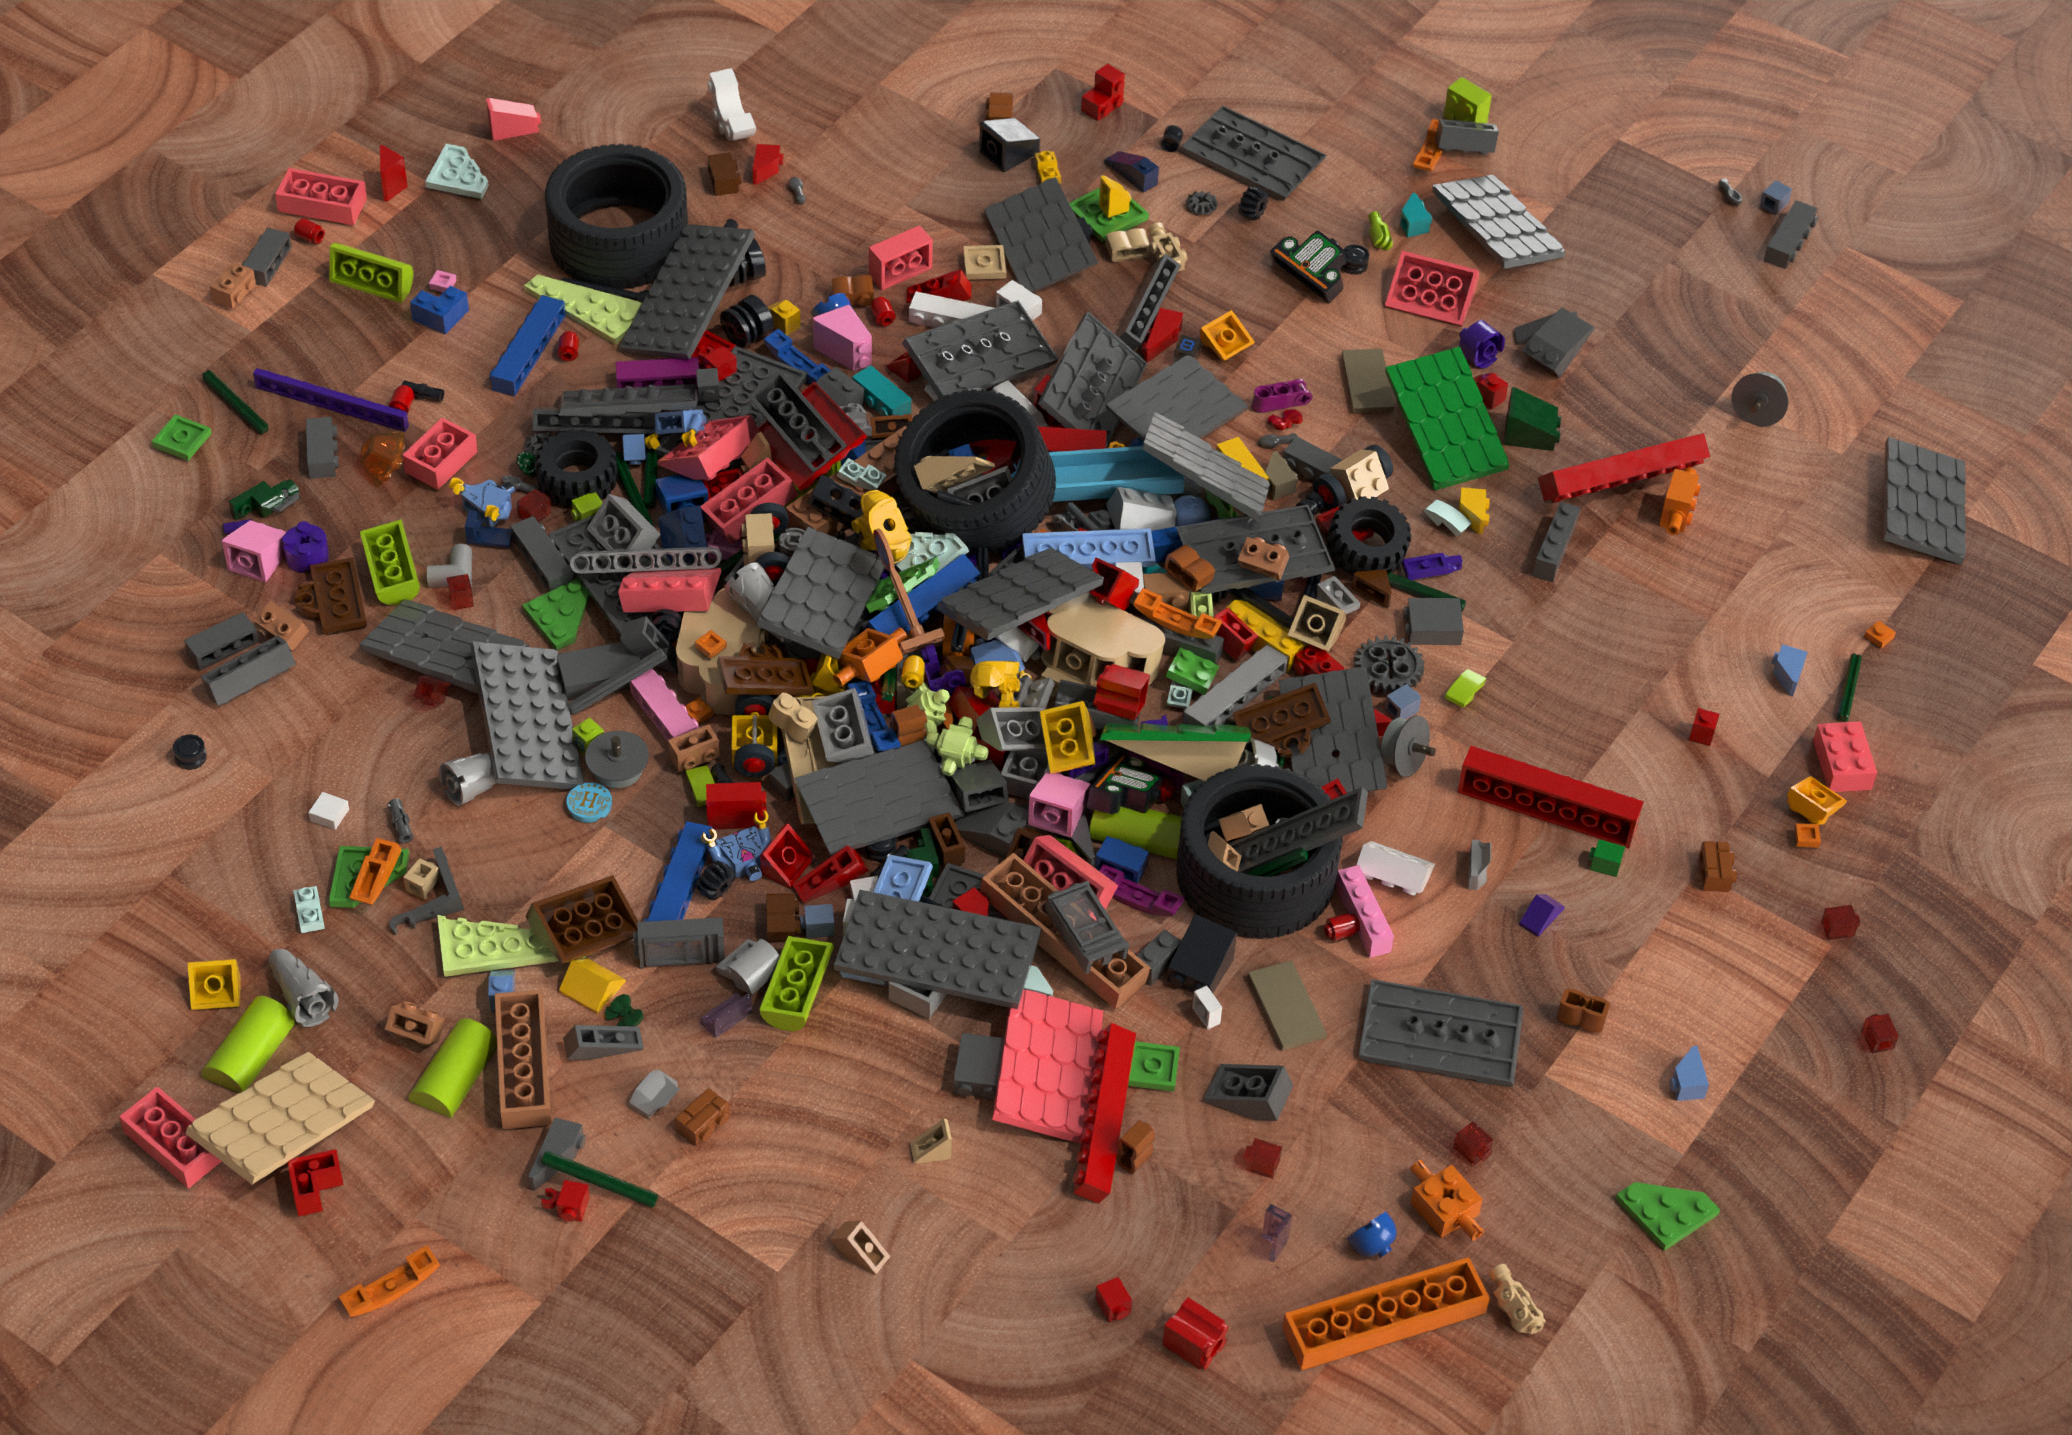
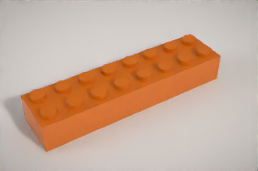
M1467 1257L1284 1314L1282 1329L1302 1371L1486 1314L1490 1298L1470 1258Z

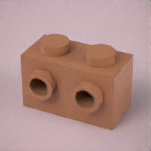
M232 262L210 286L212 301L234 309L256 285L253 269Z
M1247 537L1238 558V563L1242 568L1280 580L1288 562L1289 554L1288 550L1280 544L1270 545L1262 538Z
M271 600L254 619V622L259 627L257 629L259 633L266 638L269 635L273 638L279 635L288 643L291 651H294L309 632L301 621Z
M709 724L668 740L669 757L678 772L692 769L697 765L720 757L719 739Z
M407 1001L391 1007L385 1030L394 1032L399 1037L416 1040L415 1042L421 1045L428 1046L439 1041L445 1018L438 1016V1012L430 1009H418L416 1004Z

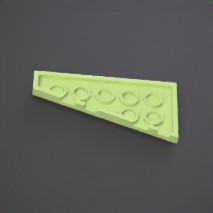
M536 275L524 285L525 292L537 299L544 295L565 301L567 317L614 345L625 337L642 305L638 301L542 275Z
M437 915L444 977L559 961L535 936L531 927L530 929L518 928V925L481 921L480 923L467 922L465 918L451 920L446 919V916Z

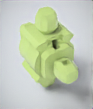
M923 682L906 699L909 703L907 707L918 704L920 710H924L927 716V723H925L927 735L932 732L937 733V727L946 720L943 715L946 711L945 703L949 700V692L944 689H940L937 692L931 691L928 684Z
M962 717L958 726L950 724L949 730L943 729L941 736L939 733L933 732L927 735L926 743L931 747L937 748L938 755L943 757L941 768L944 775L952 776L957 767L964 769L965 763H972L973 758L986 760L988 756V749L977 744L976 737L972 736L973 723L971 718Z

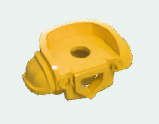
M878 490L866 492L861 496L860 501L864 514L852 521L854 531L856 533L862 532L864 540L860 542L861 548L869 552L877 551L873 532L875 529L880 528L889 543L894 564L898 563L906 557L909 552L910 542L912 541L901 512L897 508L895 499L888 494ZM886 519L892 531L885 530L883 523Z
M983 661L976 664L970 675V683L974 686V694L977 698L984 699L989 695V687L999 686V691L1001 692L999 708H1019V701H1014L1013 696L1014 692H1018L1020 689V681L1017 678L1020 662Z

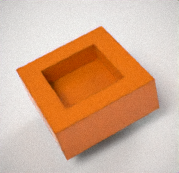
M1877 621L1866 630L1864 637L1881 649L1895 637L1896 632L1881 621Z
M712 630L695 641V647L710 659L727 647L726 641Z
M700 697L685 706L690 718H694L698 725L713 716V709Z
M1796 823L1794 828L1796 846L1819 848L1821 843L1819 824Z

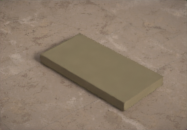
M1342 350V360L1352 412H1393L1394 404L1390 384L1385 374L1386 364L1383 350Z
M1292 961L1248 972L1251 985L1282 1051L1326 1039V1030Z

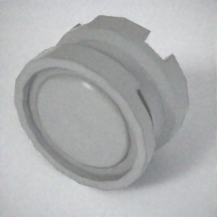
M789 528L785 530L784 534L781 533L779 537L780 553L787 555L791 559L805 531L799 528Z

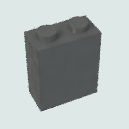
M1408 598L1407 607H1403V620H1407V623H1405V636H1409V642L1412 645H1461L1464 629L1460 598Z
M991 759L965 765L964 769L957 767L954 774L949 776L950 788L965 812L1009 802L1007 782Z
M962 1033L954 1075V1094L995 1099L1004 1038Z

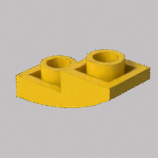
M1042 151L1041 153H1035V161L1041 183L1056 177L1059 184H1061V175L1057 168V159L1054 152Z

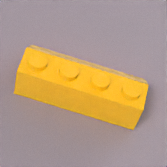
M1234 600L1227 606L1258 635L1251 648L1253 651L1256 652L1269 645L1288 657L1287 673L1294 667L1295 654L1310 645L1288 636L1290 629L1246 601Z

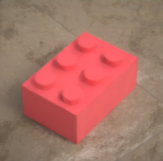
M919 225L870 246L869 275L872 276V281L882 291L932 269L933 239Z
M442 417L402 455L405 473L439 490L478 452L476 435Z
M1861 721L1818 724L1813 744L1826 786L1834 792L1872 790L1877 770Z

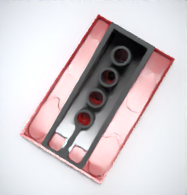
M781 369L748 395L749 399L766 420L758 429L770 445L772 460L792 479V482L800 491L808 488L818 476L829 471L834 463L844 459L850 450L861 445L867 437L816 382L800 392Z

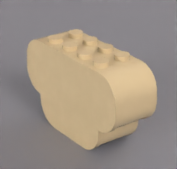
M725 588L717 592L711 601L708 611H684L676 646L678 682L685 691L701 695V699L713 709V713L736 715L735 702L740 694H725L717 666L718 656L738 657L743 644L752 642L755 645L753 651L761 654L759 653L760 645L765 643V641L769 642L770 632L758 627L757 621L726 593ZM710 630L723 638L727 644L724 650L711 659L695 647V641Z
M1087 592L1044 613L1050 632V650L1046 651L1042 648L1041 659L1047 667L1093 687H1096L1100 674H1103L1106 665L1111 666L1112 664L1150 674L1149 684L1156 679L1165 643L1163 632L1156 626L1107 602L1102 605L1096 602L1097 597Z

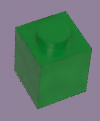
M1599 839L1596 848L1591 847L1588 860L1592 861L1590 870L1617 877L1625 846Z

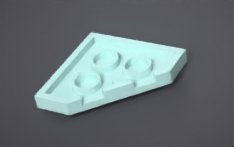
M451 144L444 146L425 181L426 188L480 199L483 198L489 186L487 178L481 174L480 168L469 157L465 147Z
M915 532V534H910L912 541L910 542L909 552L902 561L895 563L894 566L899 571H903L936 556L940 562L936 570L937 573L962 554L968 553L969 550L954 533L933 535V533ZM925 579V580H923L922 582H920L919 584H917V585L915 586V588H916L917 586H919L920 584H922L923 582H925L927 579Z

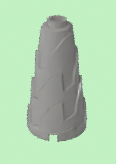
M755 562L738 570L736 573L739 577L736 580L731 577L725 585V591L758 623L762 611L774 591V587L761 564ZM770 632L772 635L777 637L781 642H792V640Z
M490 752L453 759L441 764L439 767L441 785L447 784L449 790L444 792L448 799L457 806L471 801L476 795L492 788V785L496 784Z
M275 949L271 952L268 962L273 971V976L283 991L282 995L288 1003L287 1007L299 1024L300 1022L304 1027H312L329 1019L330 1017L327 1013L331 1009L335 1012L339 1001L334 989L312 969L308 968L299 958L296 959L288 950Z

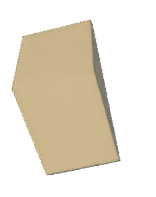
M942 1119L910 1142L914 1163L920 1164L951 1159L952 1138L947 1119Z

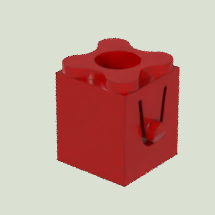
M1095 557L1091 566L1096 574L1104 577L1103 584L1087 593L1097 597L1096 602L1102 605L1107 602L1124 611L1129 607V600L1134 590L1139 586V579L1125 570Z
M1115 664L1111 666L1106 665L1103 674H1100L1097 680V691L1093 706L1097 707L1099 711L1135 720L1146 703L1150 674Z
M1187 1297L1177 1313L1166 1322L1162 1345L1199 1370L1200 1368L1205 1370L1215 1355L1224 1348L1227 1342L1225 1336L1229 1326L1225 1324V1320Z

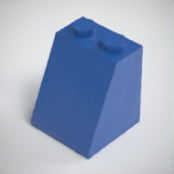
M681 474L655 479L656 495L663 515L679 508L701 506L708 501V491L702 480H693ZM702 512V518H703V523H704V522H707V521H706V519H705V517H704V515H703V512Z

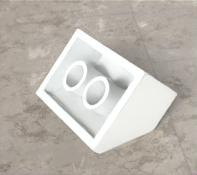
M1370 841L1363 844L1357 865L1360 866L1366 879L1373 880V877L1381 879V884L1393 888L1397 885L1403 887V892L1416 895V892H1423L1435 863Z

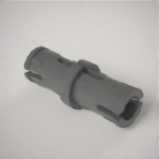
M400 799L390 800L387 806L392 816V826L396 828L399 841L401 843H408L414 838L409 826V816L405 814Z

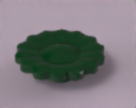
M522 451L518 453L516 464L519 466V469L529 477H536L535 456L529 452Z

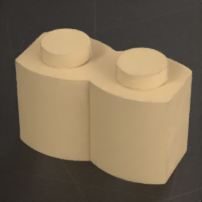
M1136 228L1126 232L1114 231L1106 235L1105 245L1113 262H1122L1130 258L1142 259L1150 256L1151 244L1144 229Z
M783 692L773 701L768 715L774 725L781 729H786L790 737L801 743H804L813 734L818 720L810 709L800 706L794 697Z

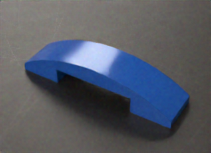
M777 329L764 338V343L781 363L808 372L807 383L817 382L821 376L830 371L823 363L815 364L792 346L793 340L781 330Z
M861 681L848 684L847 689L855 688L861 699L873 747L878 751L900 747L901 743L893 728H888L875 702L876 694L870 682Z

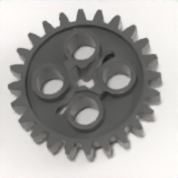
M1384 635L1383 640L1376 636L1375 642L1368 639L1367 645L1361 644V649H1357L1356 655H1354L1353 668L1366 666L1369 686L1374 687V693L1382 690V695H1385L1386 691L1392 693L1406 684L1416 688L1417 682H1421L1424 674L1425 661L1422 660L1421 653L1417 654V647L1411 649V642L1404 644V638L1396 641L1395 636L1388 640V637ZM1386 652L1389 653V663H1388V661H1387V653H1386ZM1389 669L1391 670V679L1388 674Z

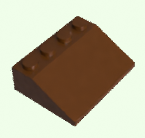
M614 875L536 901L531 904L525 916L535 936L561 964L632 940L633 932H638L637 922H639Z

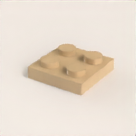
M1003 245L963 246L965 273L968 280L1006 278Z

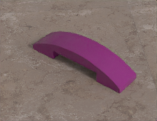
M1103 865L1099 870L1118 885L1112 898L1139 911L1159 916H1174L1184 901L1183 896L1164 889L1162 893L1129 881L1124 878V872L1107 865Z

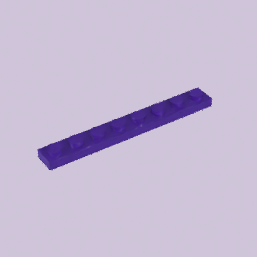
M256 368L253 372L255 388L399 431L406 432L409 428L407 412L400 409L384 406Z

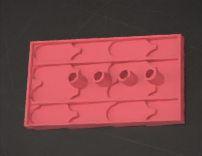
M1027 989L1024 990L1019 1008L1009 1007L992 1120L1082 1144L1080 1142V1135L1085 1126L1083 1117L1088 1109L1087 1095L1092 1085L1090 1076L1095 1067L1093 1058L1098 1050L1097 1036L1102 1029L1103 1010L1092 1009L1085 1005L1074 1002L1070 1003L1067 1000L1049 995L1046 996L1045 994Z

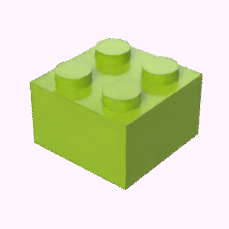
M1461 77L1447 88L1443 117L1455 121L1487 123L1492 94Z

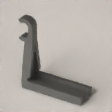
M442 847L433 849L449 895L445 896L444 894L411 911L394 916L389 923L393 934L396 935L398 933L396 926L399 924L410 922L411 927L416 928V922L438 917L437 915L444 916L464 910Z

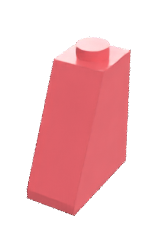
M491 98L486 99L488 124L493 141L539 133L538 124H541L539 112H535L533 105Z

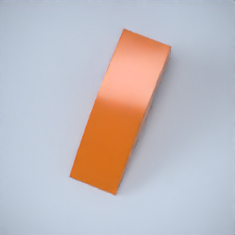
M376 837L370 855L365 856L349 897L351 900L373 905L386 885L402 849L398 843Z

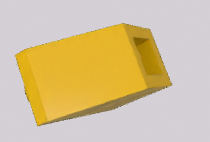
M1461 487L1458 511L1472 522L1470 527L1478 534H1483L1484 526L1489 525V514L1486 511H1489L1490 498H1486V489Z

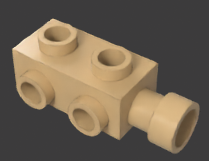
M1159 222L1150 225L1148 228V233L1152 238L1150 250L1152 254L1156 255L1157 261L1166 253L1181 265L1178 271L1185 270L1187 253L1184 249H1180L1178 237H1173L1171 232L1165 233L1163 225Z
M1500 1264L1493 1268L1489 1276L1494 1284L1499 1285L1493 1293L1498 1299V1306L1510 1317V1323L1513 1328L1518 1332L1529 1334L1539 1332L1546 1320L1543 1318L1542 1311L1537 1309L1531 1300L1529 1292L1524 1290L1520 1282H1516L1511 1278V1272L1506 1264Z

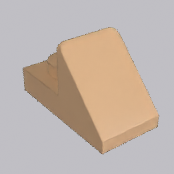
M1262 804L1218 819L1225 841L1252 834L1253 831L1269 826Z

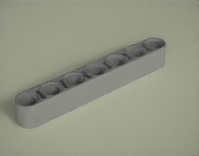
M716 547L579 552L570 560V566L576 573L711 569L721 562L722 554ZM708 552L716 555L715 563H709L706 560ZM686 553H691L694 556L695 562L693 564H688L684 560ZM664 554H669L673 557L671 565L663 562ZM624 555L629 558V566L620 564V556ZM648 555L651 558V565H644L641 562V556ZM600 556L608 560L607 567H601L598 564ZM578 557L586 560L585 568H580L577 565L576 559Z

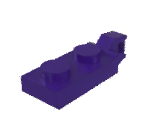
M1444 553L1403 559L1402 568L1406 578L1414 580L1461 570L1463 560L1461 555L1448 557Z

